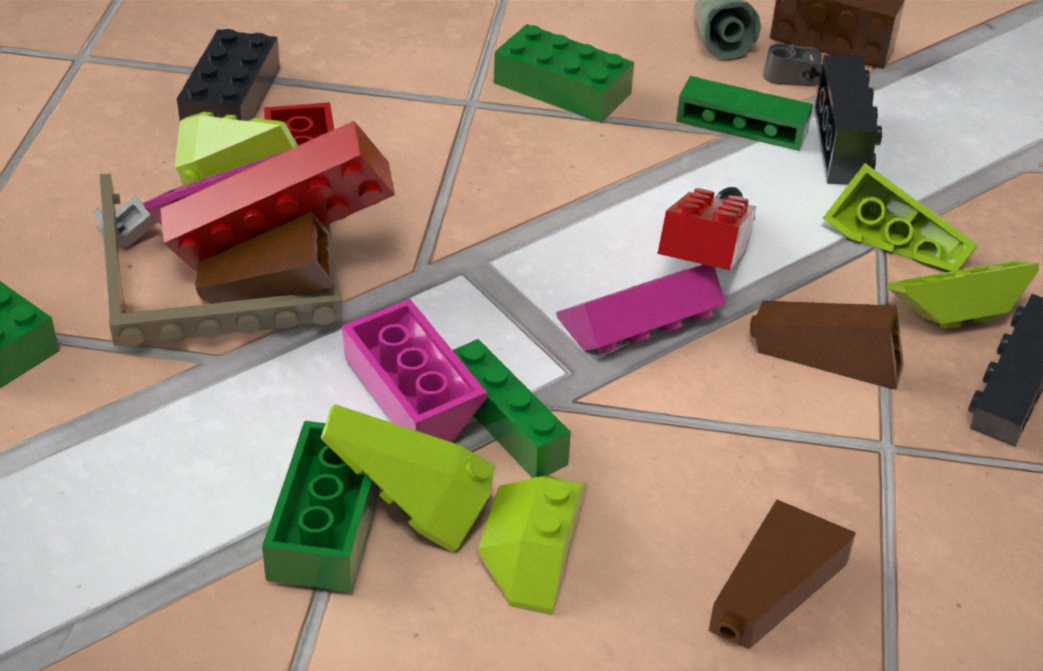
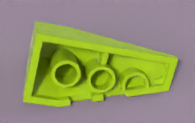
M201 112L180 121L175 169L181 177L182 184L186 185L291 150L298 145L285 122L258 118L243 121L237 120L235 115H226L220 118L214 117L212 112Z
M866 163L822 218L851 240L950 272L958 271L978 247V244Z
M336 404L330 408L321 439L357 474H367L383 490L379 495L388 504L395 501L411 517L408 523L419 534L454 553L461 545L489 498L495 466L461 445Z

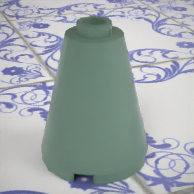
M697 0L694 5V15L704 45L721 59H735L744 56L752 43L757 42L761 30L760 17L749 3L742 0Z

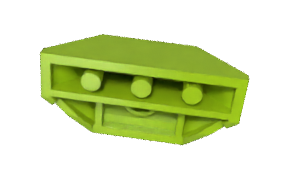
M1015 260L888 282V289L925 320L939 323L940 328H956L962 326L963 320L972 319L973 322H989L995 320V315L1010 312L1038 273L1039 263Z
M545 475L498 486L478 548V554L494 581L504 592V597L510 607L553 615L585 497L587 482Z

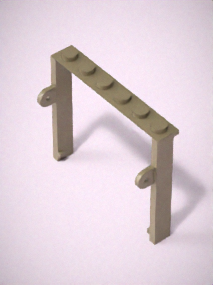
M111 173L99 174L110 318L109 327L114 346H137L141 343L155 341L175 342L182 338L200 336L212 338L226 333L241 332L248 334L262 329H290L298 325H327L334 321H342V296L340 294L332 237L333 287L325 289L324 292L125 313L115 204H121L120 194H114ZM328 224L324 226L327 229V231L331 234L330 225Z

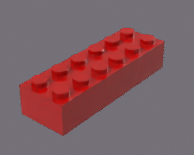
M352 121L161 208L163 243L197 272V263L311 211L323 226H326L395 195L389 161L357 123Z

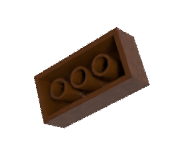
M776 0L770 39L795 46L815 47L821 53L829 55L862 57L864 64L884 69L894 52L905 0Z

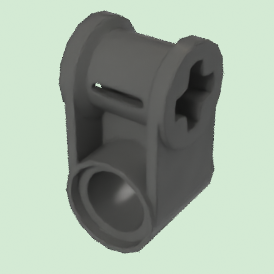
M773 44L768 50L763 77L773 84L818 85L822 67V55L817 48L811 46Z

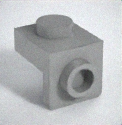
M136 196L116 212L118 242L127 249L158 223ZM98 208L93 214L100 221L96 228L104 236L102 211Z

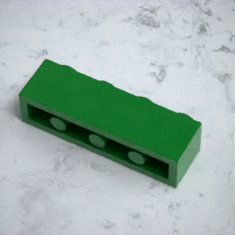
M689 76L679 95L676 122L800 151L809 130L813 104Z
M479 339L454 349L453 352L487 392V399L473 416L532 478L550 475L568 466L571 431Z

